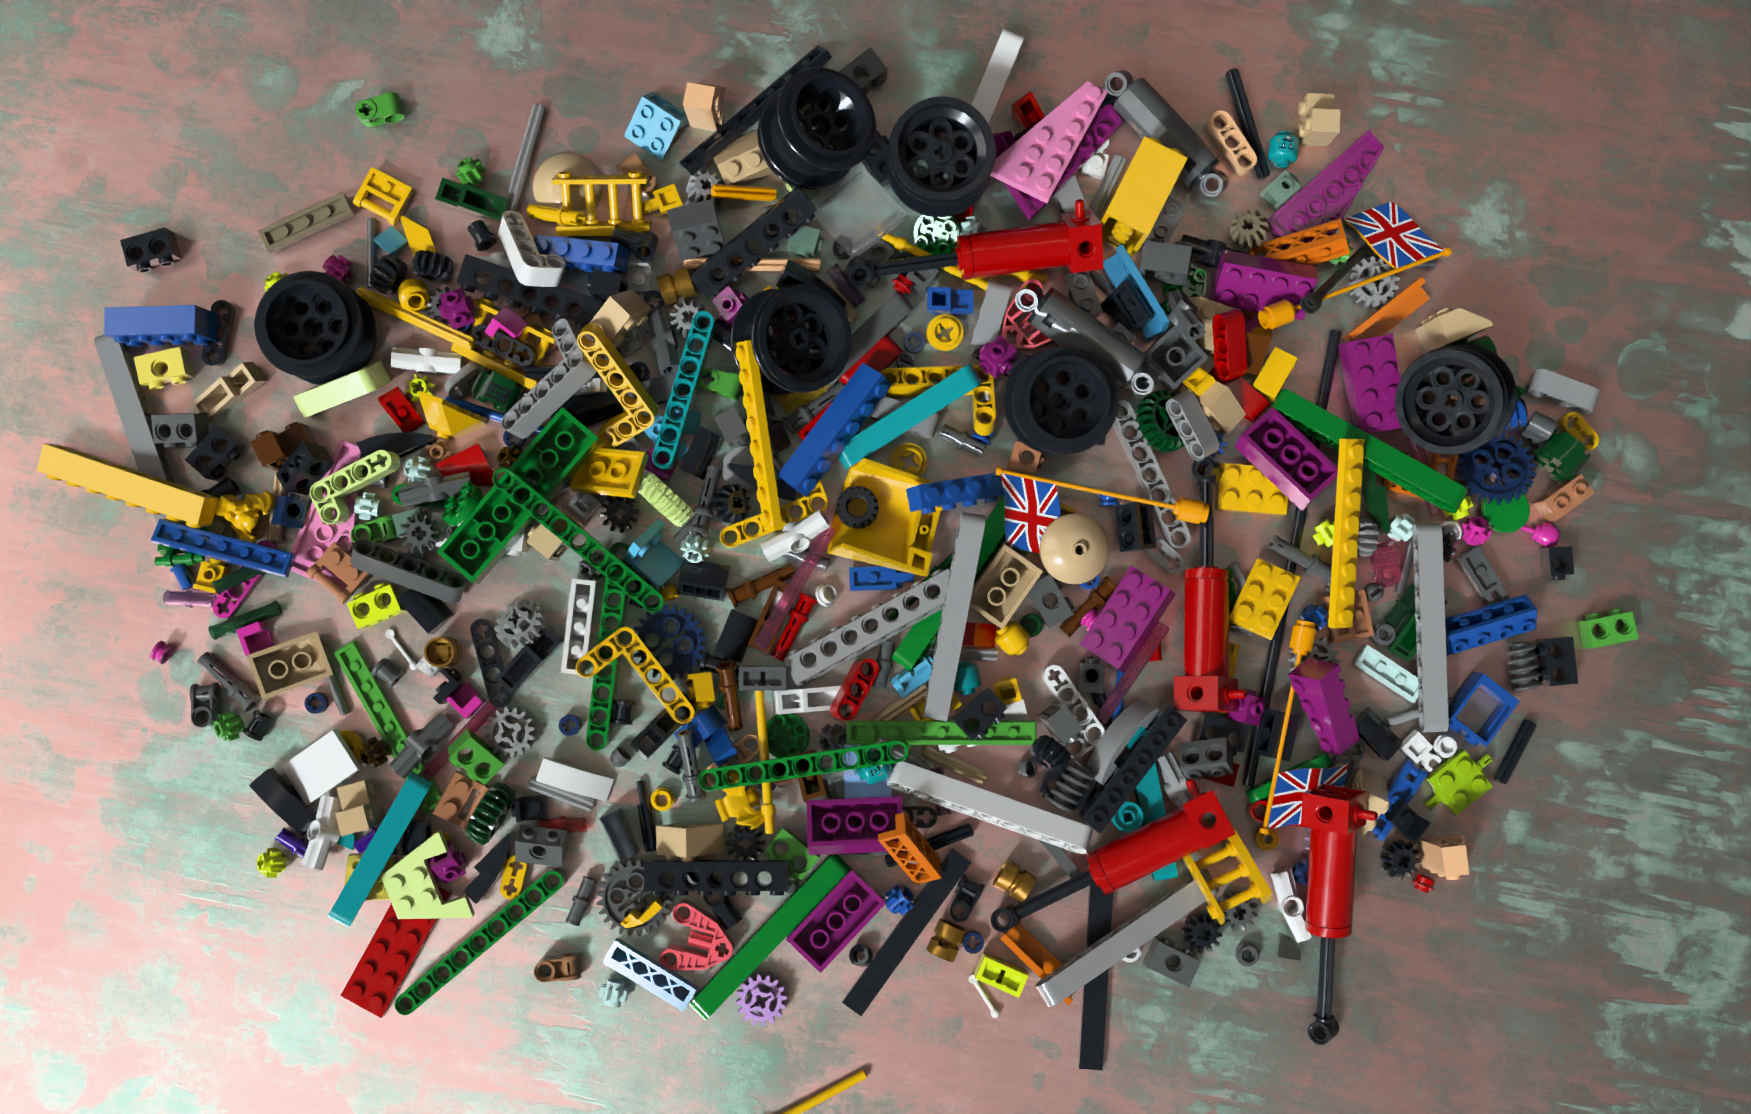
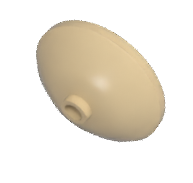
M574 153L554 155L543 162L535 174L533 181L534 198L538 205L561 208L563 207L561 185H552L554 176L562 171H570L572 175H600L592 162L581 155ZM571 184L573 211H582L585 215L581 216L587 217L585 184ZM594 184L596 207L602 196V184Z
M1073 513L1060 516L1048 525L1041 537L1039 551L1042 564L1052 577L1067 584H1082L1094 579L1103 570L1109 557L1110 546L1105 530L1096 520L1083 514ZM1080 545L1082 552L1076 554L1075 548Z

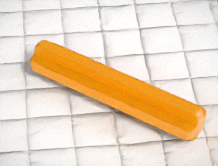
M714 184L711 186V196L713 198L774 201L777 198V190L771 187Z

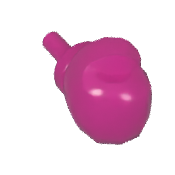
M1547 521L1542 525L1536 524L1534 528L1527 525L1520 528L1531 533L1530 539L1543 544L1547 548L1556 546L1561 535L1560 530L1555 527V524Z

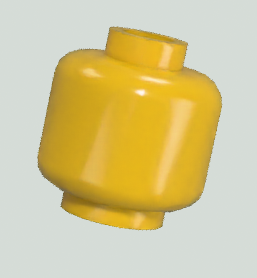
M411 278L406 279L400 284L398 297L400 305L405 310L411 309L421 312L427 308L426 303L430 302L428 288L423 281Z
M1017 621L1007 623L1003 629L997 627L995 642L1007 655L1015 654L1018 656L1029 647L1030 635Z

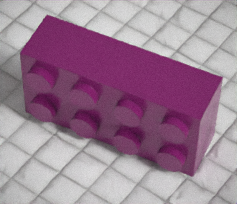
M1223 249L1210 290L1211 300L1229 307L1255 312L1262 311L1264 307L1282 300H1288L1296 306L1300 304V300L1307 293L1314 291L1318 280L1315 266ZM1302 308L1296 310L1294 319L1304 320L1306 312Z
M1393 334L1338 344L1352 425L1368 434L1402 428L1395 411V395L1400 381Z
M1274 407L1247 429L1234 446L1301 511L1306 509L1337 479L1338 467Z
M1131 565L1080 645L1125 673L1176 594Z
M902 796L806 800L809 855L888 852L878 841V834L896 830L895 815L903 813ZM899 838L893 839V840H890V841H896V842H898V841H899Z
M851 867L849 872L790 932L786 941L821 973L886 904V898L858 871Z

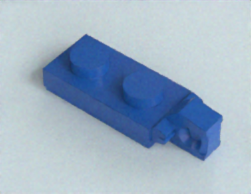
M887 567L849 568L850 591L896 590L897 588H902V582H914V574L902 573V571Z

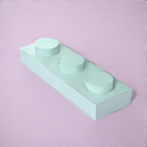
M1364 645L1353 665L1409 702L1415 703L1418 698V677L1369 645Z

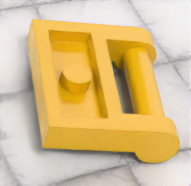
M371 166L353 200V204L359 208L364 207L387 219L388 223L396 226L415 190ZM369 192L393 204L392 211L367 199Z

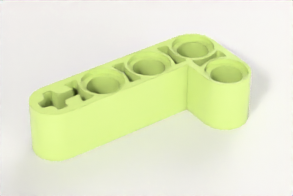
M379 360L357 371L293 396L303 418L377 390L390 383L391 379L382 361Z
M378 450L314 483L310 488V497L321 520L326 524L341 525L346 523L350 512L344 497L395 472L400 466L398 454L391 451ZM364 467L368 468V474L366 477H364L362 473ZM346 477L348 480V484L344 488L342 481ZM324 488L327 489V496L325 498L322 495ZM334 509H336L338 513L336 519H334L332 516V512Z

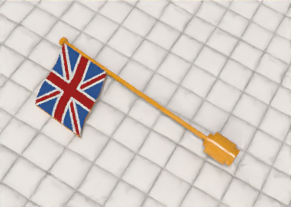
M1392 201L1344 218L1342 221L1357 231L1371 249L1394 269L1328 293L1322 298V301L1441 256H1451L1452 251L1450 247L1441 248L1403 209ZM1288 300L1268 305L1262 311H1259V322L1264 329H1274L1294 321L1296 310L1301 309L1300 304L1294 306Z
M1001 466L996 468L995 475L1000 476L1001 474L1005 497L1004 529L1008 546L1011 548L1040 553V541L1045 529L1052 521L1060 517V504L1056 485L1173 509L1172 513L1176 515V520L1196 524L1200 522L1205 523L1209 514V504H1204V501L1181 496L1179 501L1175 500L1174 504L1008 471L1002 469Z
M1296 620V625H1293L1289 648H1293L1292 653L1297 654L1294 669L1300 665L1302 655L1307 656V652H1313L1317 632L1315 623ZM1292 682L1263 828H1260L1259 833L1268 835L1269 829L1301 824L1303 792L1322 783L1344 787L1348 764L1332 768H1299L1279 772L1295 692Z

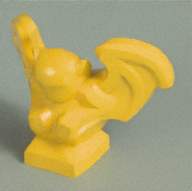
M265 490L263 494H247L244 500H238V497L233 494L222 495L217 503L215 514L225 517L226 520L231 522L232 529L241 540L256 544L257 537L251 534V530L258 522L259 514L256 512L262 510L263 515L270 514L275 506V498L268 490Z
M737 771L730 773L731 780L737 782L739 780V773ZM746 786L723 789V791L727 792V795L724 799L714 801L722 822L729 820L730 817H737L736 824L751 826V830L765 822L761 809H753V806L761 805L759 795L753 786L747 791L745 790Z

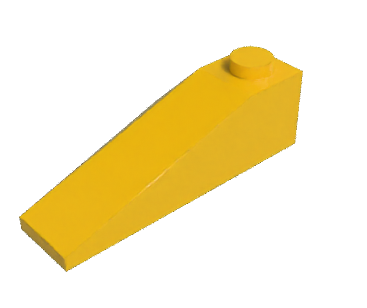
M421 391L419 393V399L429 428L435 430V435L447 440H449L450 436L459 438L486 425L488 419L477 414L473 415L471 411L458 407L444 399Z

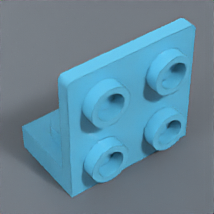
M651 92L641 97L624 136L653 156L663 160L678 129L688 125L689 121L684 111L658 94Z
M660 519L654 522L632 543L623 557L627 563L657 588H660L682 567L683 563L682 558L660 541L663 537L661 531L666 525Z

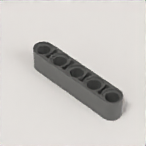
M899 291L852 334V346L848 362L841 374L831 382L833 386L885 335H889L915 310V307Z
M359 539L353 545L350 563L358 570L449 603H456L462 598L466 579L460 573L368 539Z

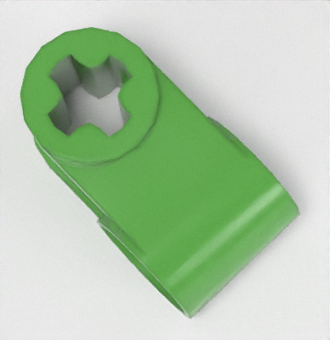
M394 92L361 100L355 107L357 116L367 127L395 123L404 119L399 94Z
M704 368L700 381V386L703 390L729 399H739L742 384L738 374L712 368ZM711 375L714 382H709V385H706L703 379Z
M392 515L358 524L353 527L350 533L354 543L360 539V532L364 529L369 533L367 539L376 543H386L399 539Z

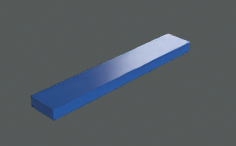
M159 519L151 541L156 544L288 578L296 558L293 553Z

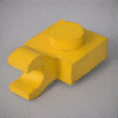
M675 184L653 191L655 198L642 202V211L644 216L659 209L661 215H663L669 209L683 206Z

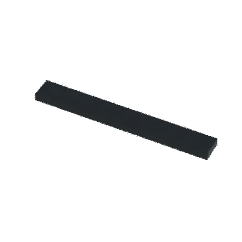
M819 45L813 48L679 162L682 168L693 176L760 119L767 103L781 91L791 76L807 68L823 66L832 58L829 51Z
M951 848L941 862L942 878L926 883L914 900V907L903 915L873 957L871 963L865 968L842 1001L844 1005L859 1016L864 1014L971 864L970 860Z
M1096 883L1089 886L1085 949L1111 932L1113 892L1105 895L1101 887H1098ZM1109 969L1083 986L1078 1058L1079 1069L1103 1071Z

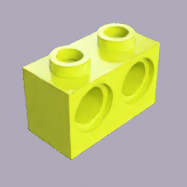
M385 582L375 586V591L369 594L362 592L352 597L353 601L348 602L347 606L357 629L369 628L407 611L397 600L401 596L397 585H388ZM386 594L391 596V603L388 606L383 604V597ZM365 603L370 608L366 616L361 612V608Z
M984 951L974 971L975 979L1018 998L1028 979L1026 970Z

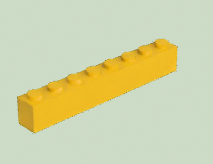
M43 444L37 471L47 474L46 478L66 480V485L73 487L83 486L86 487L85 491L94 494L104 493L107 499L115 501L124 500L126 501L125 504L131 507H145V511L148 513L166 514V519L173 521L183 520L186 521L187 526L193 528H201V525H212L219 499L218 497L60 444Z

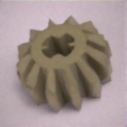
M1247 209L1245 215L1238 213L1237 219H1232L1229 233L1235 245L1239 244L1241 249L1248 246L1252 251L1253 245L1256 244L1261 247V240H1267L1270 226L1265 215L1260 216L1258 210L1251 214Z

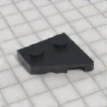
M1131 279L1122 282L1100 303L1102 311L1111 314L1114 320L1123 323L1133 332L1140 331L1155 318Z

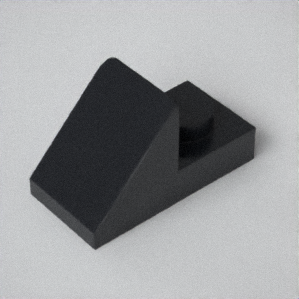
M1401 800L1396 803L1385 818L1414 845H1416L1431 824L1430 821L1417 815Z

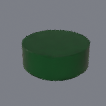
M1026 614L1019 622L1029 633L1030 637L1039 635L1043 629V622L1036 614Z

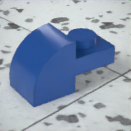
M927 287V312L934 315H973L974 290L951 289V287Z
M713 704L676 731L674 735L678 739L677 733L679 731L692 730L694 747H696L727 722Z

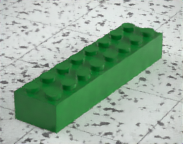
M562 407L510 468L551 501L602 443V440ZM505 472L498 482L507 484L511 480L510 474ZM494 485L438 549L437 553L469 581L480 584L535 519ZM524 487L516 491L517 498L521 500L527 499L530 495V491ZM545 503L537 504L535 512L539 515L547 505Z

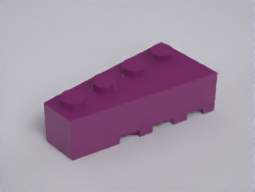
M1307 659L1288 674L1292 687L1300 698L1301 706L1309 717L1310 725L1317 734L1321 748L1325 752L1342 755L1358 742L1360 738L1354 716L1348 712V708L1351 707L1350 701L1343 694L1346 686L1344 680L1339 679L1340 664Z

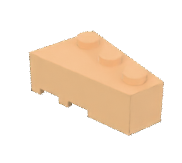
M687 82L683 107L690 127L711 131L718 130L719 124L722 125L724 121L722 105L726 87Z
M1464 834L1419 839L1421 867L1430 870V873H1437L1438 876L1446 877L1447 880L1461 879V875L1469 874Z

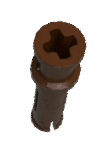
M790 562L752 581L750 579L745 580L744 584L733 589L727 588L726 590L733 606L736 608L739 603L750 598L755 599L758 593L773 587L776 580L783 582L796 577L797 574Z
M1108 576L1104 577L1105 581L1096 590L1090 591V597L1073 613L1074 615L1070 616L1059 627L1069 638L1082 626L1081 620L1090 610L1103 608L1112 596L1117 585Z
M726 660L716 665V670L720 675L719 689L724 694L728 729L730 731H739L743 729L738 698L739 680L736 677L737 663L732 660Z

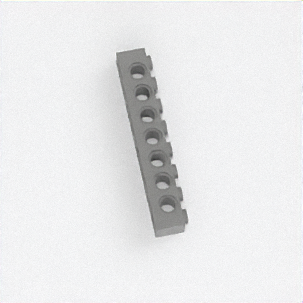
M937 570L931 575L932 578L927 581L920 580L914 583L907 592H898L890 597L891 600L885 604L878 603L871 607V612L863 616L862 614L854 616L849 620L850 623L843 627L841 625L834 627L829 631V635L824 638L817 637L808 643L809 646L804 649L797 648L788 654L789 657L784 659V662L795 684L802 687L942 610L950 570ZM933 587H940V594L935 598L930 597V590ZM914 598H918L919 606L915 609H910L909 602ZM897 609L899 611L897 619L889 620V613ZM877 621L878 628L873 632H869L868 625L870 622ZM857 632V640L854 643H849V634ZM836 643V652L829 655L827 651L829 645ZM815 654V664L812 666H808V657L810 655Z

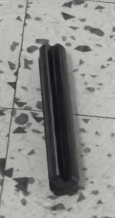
M965 824L926 840L934 850L969 838L974 835L970 824ZM885 855L888 867L898 865L891 855Z

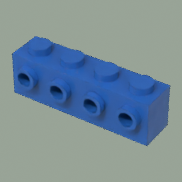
M535 235L534 242L539 253L561 257L566 263V270L579 268L582 271L593 273V269L611 273H627L631 251L619 243Z
M995 473L921 484L906 489L910 512L921 511L922 514L936 512L935 508L942 507L943 511L956 509L957 504H963V507L974 506L980 500H983L984 504L997 502V497L1004 495L1001 474L998 476Z
M1524 594L1445 618L1446 656L1535 630L1537 608L1528 596Z

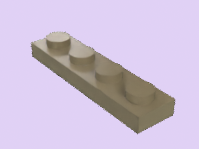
M342 192L262 228L258 232L267 251L273 253L348 219L355 214L346 194Z

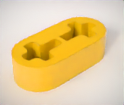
M1569 412L1560 417L1558 425L1563 433H1569L1582 444L1585 440L1584 437L1589 436V444L1585 445L1587 448L1585 451L1593 450L1597 447L1599 436L1579 413ZM1572 418H1573L1574 421H1575V422L1573 423V426H1572V427H1568V425H1567V424L1569 423V420H1568V419H1572Z
M515 855L507 860L500 885V893L506 899H515L522 893L529 868V863L520 862L523 868L518 869L517 874H514L515 866L512 865V862H515ZM512 879H515L514 887L517 888V891L510 894L506 885L511 884Z

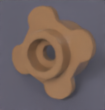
M438 439L435 444L426 445L424 448V452L429 455L430 464L433 466H437V463L452 456V453L446 447V441L443 439Z

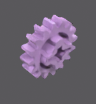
M759 972L757 979L750 975L748 977L749 983L744 981L741 984L744 990L739 989L737 991V995L741 998L736 1000V1004L742 1005L738 1013L745 1012L744 1020L747 1021L752 1018L754 1026L757 1021H761L762 1026H765L768 1019L773 1024L775 1022V1015L780 1018L782 1016V1012L779 1009H786L787 1004L782 1001L787 999V994L781 993L785 986L777 985L779 978H775L773 981L770 980V973L766 975V978H762V974ZM761 984L768 985L771 988L762 987ZM751 989L753 996L746 1002V994ZM758 995L762 998L767 997L764 1004L762 1001L757 1002ZM777 997V1005L772 1009L771 1001ZM754 1010L760 1011V1012H762V1014H757V1013H755V1012H753V1011H754Z

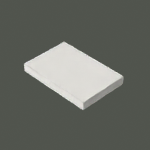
M337 728L281 766L306 806L362 768Z

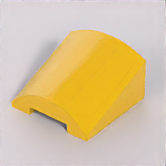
M866 458L852 465L849 468L841 492L855 485L870 489L878 501L879 510L877 518L866 528H849L840 520L837 509H835L827 553L924 577L928 576L933 556L930 552L940 512L943 509L942 507L935 508L936 512L922 514L921 511L910 512L906 489L933 482ZM861 498L852 499L848 504V512L854 517H860L867 511V503Z

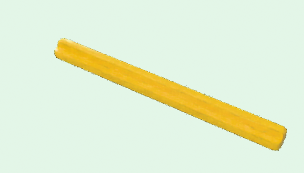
M361 286L356 290V293L369 305L467 350H472L476 344L474 337L415 310H405L400 303Z

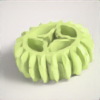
M648 472L645 476H642L638 492L676 526L681 527L684 523H687L693 514V509L655 474Z

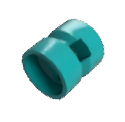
M1127 799L1110 821L1119 830L1131 832L1142 825L1143 812L1136 803Z

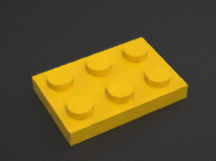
M596 448L573 475L569 488L573 492L635 498L649 456L645 452Z
M1220 463L1223 473L1217 484L1215 510L1287 515L1288 497L1255 466Z
M1257 558L1230 613L1229 622L1272 640L1301 577Z

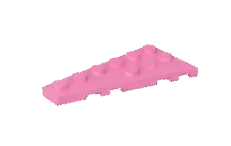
M1088 81L996 158L990 176L1048 203L1106 98L1107 90Z
M339 439L331 457L334 464L324 474L322 479L362 459L363 456L359 447ZM346 477L342 481L344 488L348 484V480ZM324 488L322 491V495L324 498L327 496L326 488ZM360 490L344 497L350 516L348 521L341 525L324 523L312 501L304 520L303 529L299 530L290 553L296 556L291 571L311 579L306 575L307 570L318 561L333 542L340 545L350 555L352 554L354 542L351 539L350 533L353 527L357 525L358 514L354 512V503L357 496H360ZM334 509L332 512V516L334 519H336L338 513L337 510ZM327 567L322 569L321 572L341 589L345 590L348 587L345 582Z

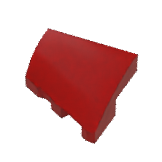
M479 443L436 464L440 473L445 477L470 472L472 482L476 486H494L492 479L495 470L490 465Z

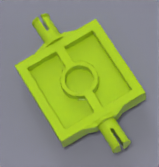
M1460 749L1426 777L1435 794L1424 803L1426 807L1432 811L1433 808L1442 802L1449 808L1452 814L1457 816L1493 787L1482 770L1493 761L1491 757L1485 753L1484 756L1475 762L1465 750Z

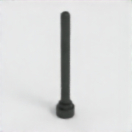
M1365 247L1359 248L1316 292L1307 293L1300 300L1302 310L1308 314L1315 313L1322 305V298L1367 254V249Z

